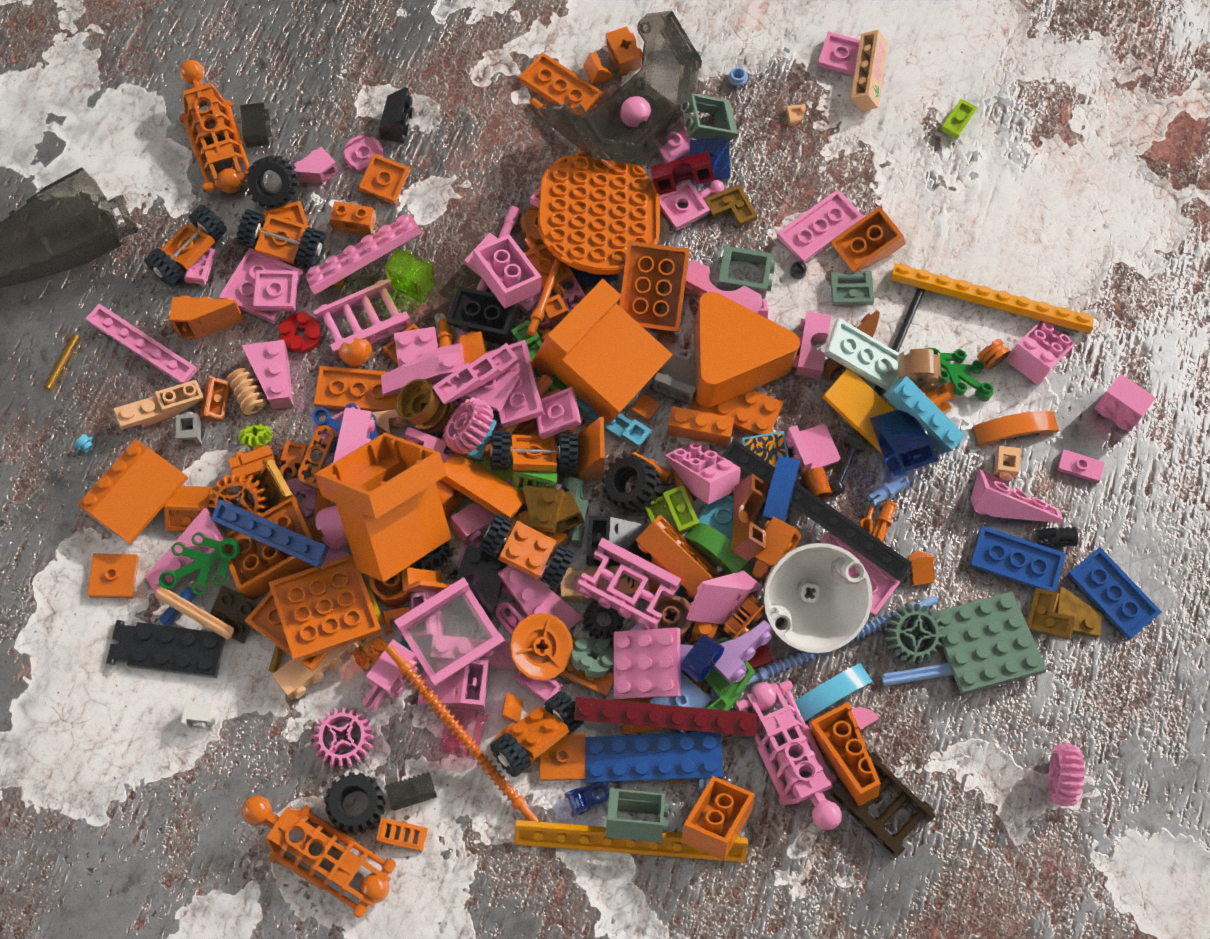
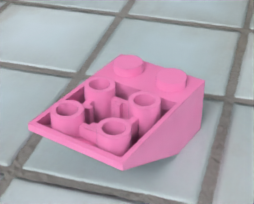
M1040 321L1016 344L1005 361L1039 386L1072 349L1075 343L1068 336L1056 330L1052 324Z
M697 441L665 455V459L691 493L707 504L734 492L735 486L739 484L741 468Z
M745 571L703 581L697 588V594L689 606V613L686 619L725 624L733 616L742 623L733 614L737 613L746 621L747 618L738 608L740 607L750 615L741 605L748 597L754 596L757 598L762 585Z
M458 659L430 660L438 673ZM475 660L436 686H434L422 667L421 680H425L424 684L429 685V690H434L433 695H438L437 699L442 700V705H446L447 708L485 711L490 670L489 661ZM422 694L418 696V705L431 706L426 704V699L422 700Z

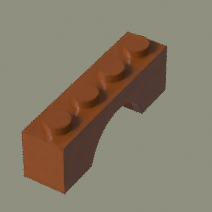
M750 474L737 484L734 491L731 551L747 561L766 549V531L756 526L755 521L759 510L767 500L768 483L754 474Z

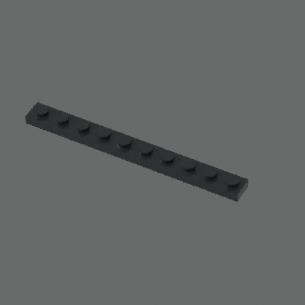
M733 439L722 454V457L740 467L741 471L748 476L754 474L768 483L769 490L775 467ZM795 482L791 506L900 581L912 564L909 560Z

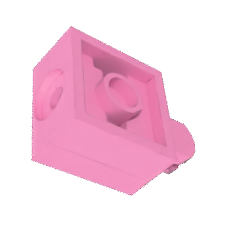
M392 640L388 646L392 644L406 662L409 661L413 665L412 669H416L417 674L419 663L416 655L395 640ZM386 651L382 653L366 675L372 689L363 700L362 705L366 708L370 706V711L373 713L380 708L386 698L394 701L396 697L399 698L406 689L404 685L409 680L405 679V674L401 675L398 671L399 667Z

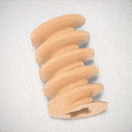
M239 368L228 375L227 381L234 391V396L237 398V402L244 415L254 414L267 405V401L263 399L264 394L260 392L261 388L257 385V380L254 379L253 372H247V369Z

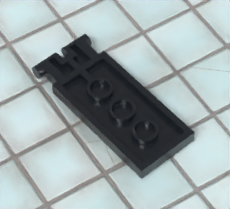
M116 620L112 640L119 641V643L110 644L106 664L115 665L116 661L127 662V666L131 668L217 678L225 642L224 637L211 631L137 622L136 626L124 625L125 621Z

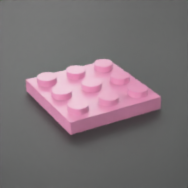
M249 248L219 298L227 297L236 300L239 309L275 324L282 311L253 310L256 270L297 271L298 284L303 278L304 272L275 258L255 253L254 249Z
M679 628L614 632L615 700L681 697Z

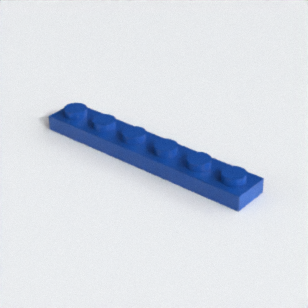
M220 499L211 520L320 568L330 548L325 544Z

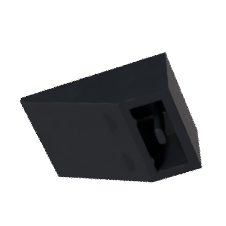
M589 516L586 565L600 566L602 563L594 558V553L598 549V544L602 538L652 563V555L649 552L644 553L638 547V542L635 540L648 525L614 517ZM610 559L607 566H620L621 564Z

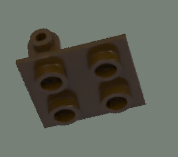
M222 585L210 614L233 627L234 634L231 638L244 644L251 629L244 620L257 607L259 602Z

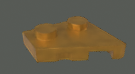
M1060 587L1058 589L1059 598L1056 613L1076 618L1073 633L1098 638L1100 636L1102 615L1067 589Z

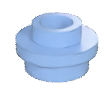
M741 67L732 69L728 75L729 82L734 86H742L748 79L746 71Z

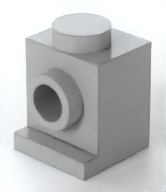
M185 412L182 415H176V440L180 447L202 445L201 419L197 413Z

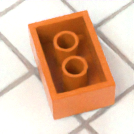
M712 776L684 823L682 843L725 861L752 812L755 794Z

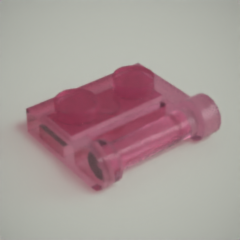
M448 706V710L451 711L450 715H455L454 720H459L458 724L463 725V730H468L470 719L476 720L472 741L476 740L475 745H480L484 724L488 721L489 715L483 712ZM447 724L444 725L439 752L473 759L474 756L469 755L470 751L464 750V744L460 745L461 740H456L457 736L452 735L453 731L447 729L449 727Z

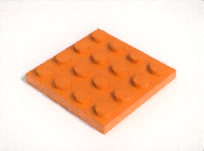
M352 555L325 563L321 568L316 566L268 582L294 663L382 633L362 574L357 570Z

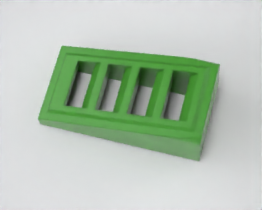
M514 470L512 486L523 493V486L556 489L557 473ZM519 477L524 478L523 484H519ZM528 479L532 480V485H528ZM537 481L541 482V486L536 485Z

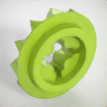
M253 424L250 427L245 426L244 429L239 430L238 440L245 446H261L268 443L272 439L273 434L269 426Z

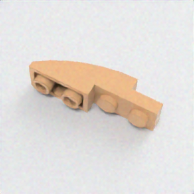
M193 380L156 391L153 397L114 408V414L121 430L140 424L143 428L185 411L203 400L204 397L197 381Z

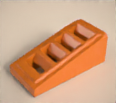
M381 818L376 841L381 844L423 852L428 828ZM387 826H391L389 838H385ZM401 828L399 839L394 840L396 829ZM406 829L410 830L408 842H403ZM415 831L419 832L417 845L413 844Z

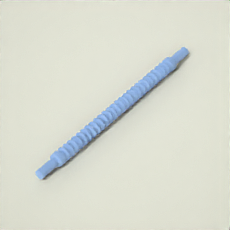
M934 595L918 602L921 607H931L938 604V599ZM886 613L885 617L880 616L879 620L877 618H874V622L870 620L868 624L865 623L863 629L854 639L859 640V637L865 638V634L870 636L871 632L876 633L877 629L881 631L882 627L887 628V619L894 620L891 614ZM801 651L800 654L795 652V656L791 654L789 658L784 657L783 661L779 659L778 663L773 662L772 666L767 664V668H758L747 685L759 680H768L769 676L774 677L775 673L779 675L780 671L785 672L786 668L791 670V666L797 667L798 663L802 665L803 661L808 662L809 658L814 660V656L820 657V654L825 655L826 652L810 653Z

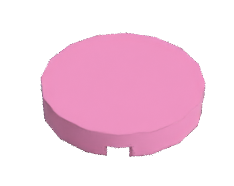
M359 135L347 142L344 150V159L352 170L365 172L373 153L383 157L384 152L381 143L376 138Z

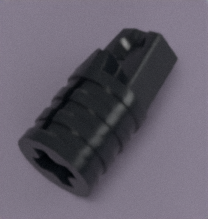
M1053 527L1037 530L1036 542L1039 545L1052 547L1077 546V528Z

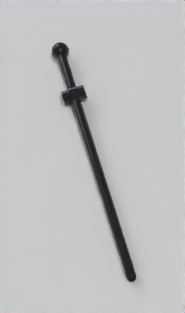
M918 288L893 343L891 349L898 353L925 289ZM875 385L874 391L880 396L883 388ZM857 430L854 435L848 432L843 442L844 445L848 446V450L836 478L829 482L833 495L838 496L844 492L845 486L843 481L856 451L863 453L868 443Z

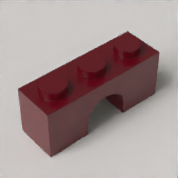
M709 152L651 167L652 179L656 193L659 195L677 191V184L683 180H694L696 185L715 180Z

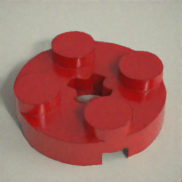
M299 312L287 317L279 325L280 340H284L288 351L305 354L318 346L321 328L314 317L306 312ZM298 330H304L303 337L300 335L295 336Z

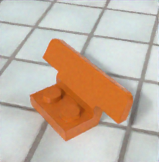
M181 486L164 506L165 531H185L204 508L210 511L209 504L215 502L209 499V496L214 494L211 491L212 487ZM227 487V488H226V491H228V492H231V491L234 492L232 488H230V487Z

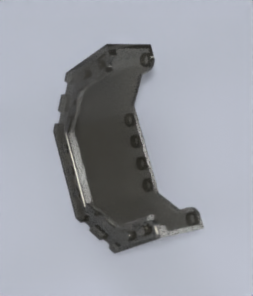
M673 11L648 13L638 22L637 30L644 41L641 70L589 116L581 104L571 108L569 102H565L561 106L555 101L545 103L539 111L549 126L592 158L643 165L685 126L681 103L691 93L698 94L700 82L698 80V72L702 65V59ZM634 96L643 97L651 107V113L647 122H641L638 127L627 126L620 117L623 102Z

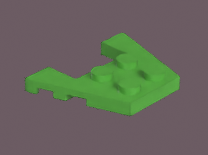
M724 637L705 645L720 644L730 640ZM746 660L744 663L747 671L744 678L739 682H734L732 685L713 667L710 669L711 672L705 680L719 696V699L706 709L726 711L731 709L755 673L752 666Z

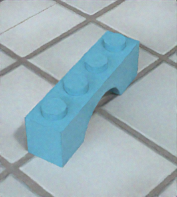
M907 376L896 380L883 394L898 410L909 413L924 426L928 434L927 440L941 454L953 451L966 436Z

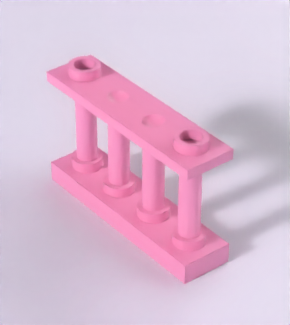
M389 278L379 280L370 287L331 304L322 305L313 311L318 323L325 321L335 341L330 346L336 360L340 359L338 349L343 342L351 344L354 338H358L361 340L366 339L372 345L394 335V333L404 331L411 325L407 312L399 313L389 295V292L393 291ZM380 296L391 315V318L383 322L379 320L370 302ZM359 305H363L372 323L371 327L364 330L360 328L351 310ZM344 313L353 331V335L346 338L341 337L332 317Z

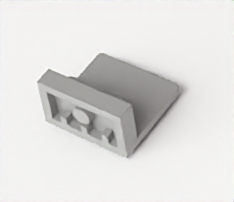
M672 355L663 366L661 372H657L654 378L653 390L692 404L696 395L695 363Z

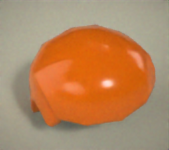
M354 338L353 343L343 342L338 349V356L351 367H359L365 364L372 354V345L366 339Z

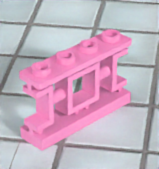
M602 538L598 544V549L594 553V558L602 563L594 577L585 573L581 575L577 582L578 592L586 598H595L601 606L607 609L612 607L618 611L620 616L626 619L631 617L647 630L650 628L656 629L662 614L653 609L662 594L671 599L673 598L680 586L681 578ZM610 559L621 564L616 574L605 569ZM622 574L641 582L633 598L614 589ZM600 577L611 582L606 593L595 588ZM649 579L660 584L655 595L644 590ZM639 598L650 602L646 614L634 608Z

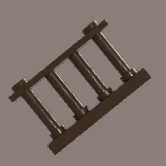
M867 750L876 772L883 778L880 781L879 796L890 785L899 794L893 803L879 817L874 818L868 813V807L878 797L858 806L845 785H840L838 782L833 785L828 793L896 858L905 850L902 846V841L923 818L929 823L936 815L933 813V808L927 802L920 801L882 764V759L876 753H871ZM908 802L917 812L896 834L891 835L885 829V824Z

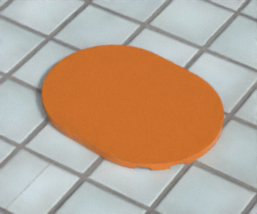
M579 151L575 155L568 157L563 156L545 171L540 184L538 229L542 241L555 257L575 269L603 275L624 273L628 241L658 244L660 236L659 194L656 193L654 182L651 181L647 176V172L639 165L632 164L626 161L625 157L614 153L601 151L616 163L613 169L608 168L589 151Z

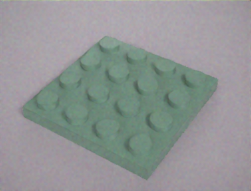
M1013 592L936 611L933 617H939L941 621L937 625L944 627L943 630L939 631V634L945 637L939 639V642L943 645L941 647L961 695L1043 674L1047 670Z

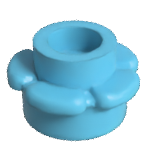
M86 434L80 436L73 444V447L77 449L76 452H88L93 446L91 443L93 438L88 437Z

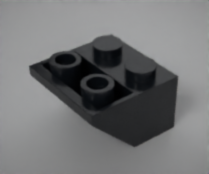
M404 87L387 96L379 126L381 140L404 143L405 137L409 136L410 119L413 120L415 109L412 108L413 97L410 96L409 88Z

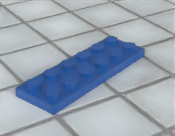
M693 732L585 737L586 784L711 779L712 776L723 779L721 734Z

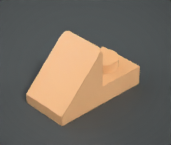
M396 410L371 412L377 419L376 429L381 434L387 433L391 435V426L400 428L410 424L401 418Z

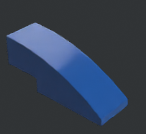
M783 456L778 457L764 508V518L772 520L775 517L786 522L800 460Z

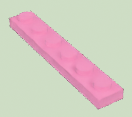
M98 304L85 318L89 324L181 384L187 383L197 372V368L101 304Z

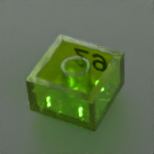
M397 248L384 266L387 279H390L392 288L423 304L436 286L433 265L426 259L421 260L415 257L408 250L403 251Z

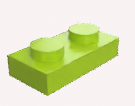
M960 99L942 125L941 131L958 140L978 107Z

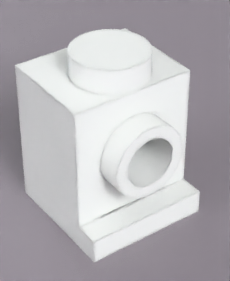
M185 700L181 723L186 728H191L192 724L195 728L205 729L206 725L214 726V724H217L219 711H217V708L212 703Z

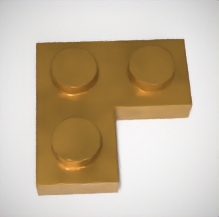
M740 184L704 199L710 209L712 219L731 212L738 226L741 227L756 221L758 218Z
M1036 588L1027 625L1030 632L1071 640L1076 618L1055 613L1059 598L1058 592Z

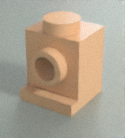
M999 446L994 453V475L999 476V479L1004 481L1016 478L1020 471L1021 448Z

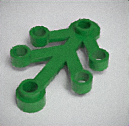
M926 348L934 350V354L940 353L936 348ZM957 349L954 353H940L941 380L938 383L945 384L950 378L953 392L959 396L964 395L967 385L965 383L976 389L975 396L979 400L984 402L990 400L994 393L993 386L987 382L981 384L966 374H980L984 369L982 362L976 360L971 365L951 364L948 361L963 363L967 357L966 352Z
M196 532L191 538L192 543L195 546L204 545L215 549V551L209 554L188 548L182 542H176L171 548L172 553L175 556L183 555L195 559V561L175 571H163L159 576V584L163 588L170 589L176 585L179 578L201 568L197 582L194 583L192 590L196 595H202L207 589L206 581L212 562L220 558L218 571L214 573L212 580L216 585L224 584L227 579L226 571L230 560L235 559L240 553V545L235 539L225 538L222 541H217L206 537L202 532ZM200 535L203 541L201 543L196 542L195 536ZM180 545L183 551L180 553L176 552L175 546ZM231 545L233 547V551L227 552L225 550V546ZM171 575L173 577V581H166L165 576ZM216 575H222L223 581H217ZM201 584L203 591H197L196 585Z

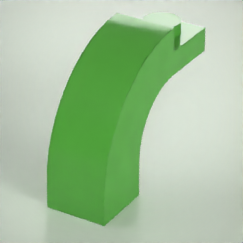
M699 522V525L692 528L684 536L696 550L715 561L727 575L745 571L752 578L754 577L752 574L753 569L748 561L731 551L732 541L711 526Z

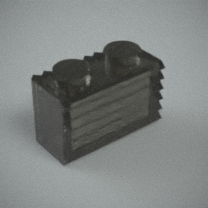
M264 102L240 105L242 134L245 146L249 148L269 145V137H273L271 125H268V121L271 120L270 110L265 108Z
M426 772V774L422 773V775L418 774L417 777H409L408 780L396 781L394 784H386L385 786L393 811L437 797L434 782L429 772Z

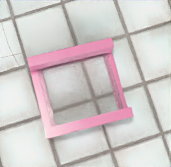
M464 577L394 621L434 686L505 642L475 598Z

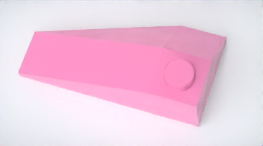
M462 343L440 347L381 375L383 396L400 393L405 385L415 379H425L434 386L465 364Z
M979 469L971 496L973 508L977 513L981 515L987 514L992 517L1055 523L1063 521L1062 515L1057 508L1036 497L1030 499L1022 492V489L1016 487L1013 490L1003 484L1004 480Z

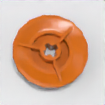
M547 613L531 614L521 620L512 632L510 641L511 658L517 669L528 678L540 681L552 679L563 672L571 660L573 650L571 634L565 623L554 615ZM536 645H543V649H536Z

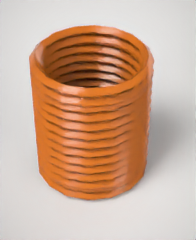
M815 467L802 474L806 489L823 500L832 494L824 468Z

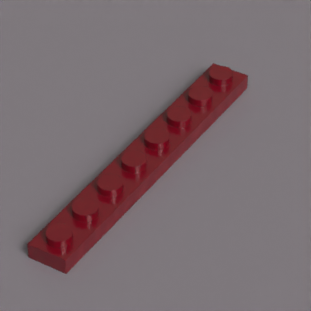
M584 697L575 698L574 721L756 737L758 713Z

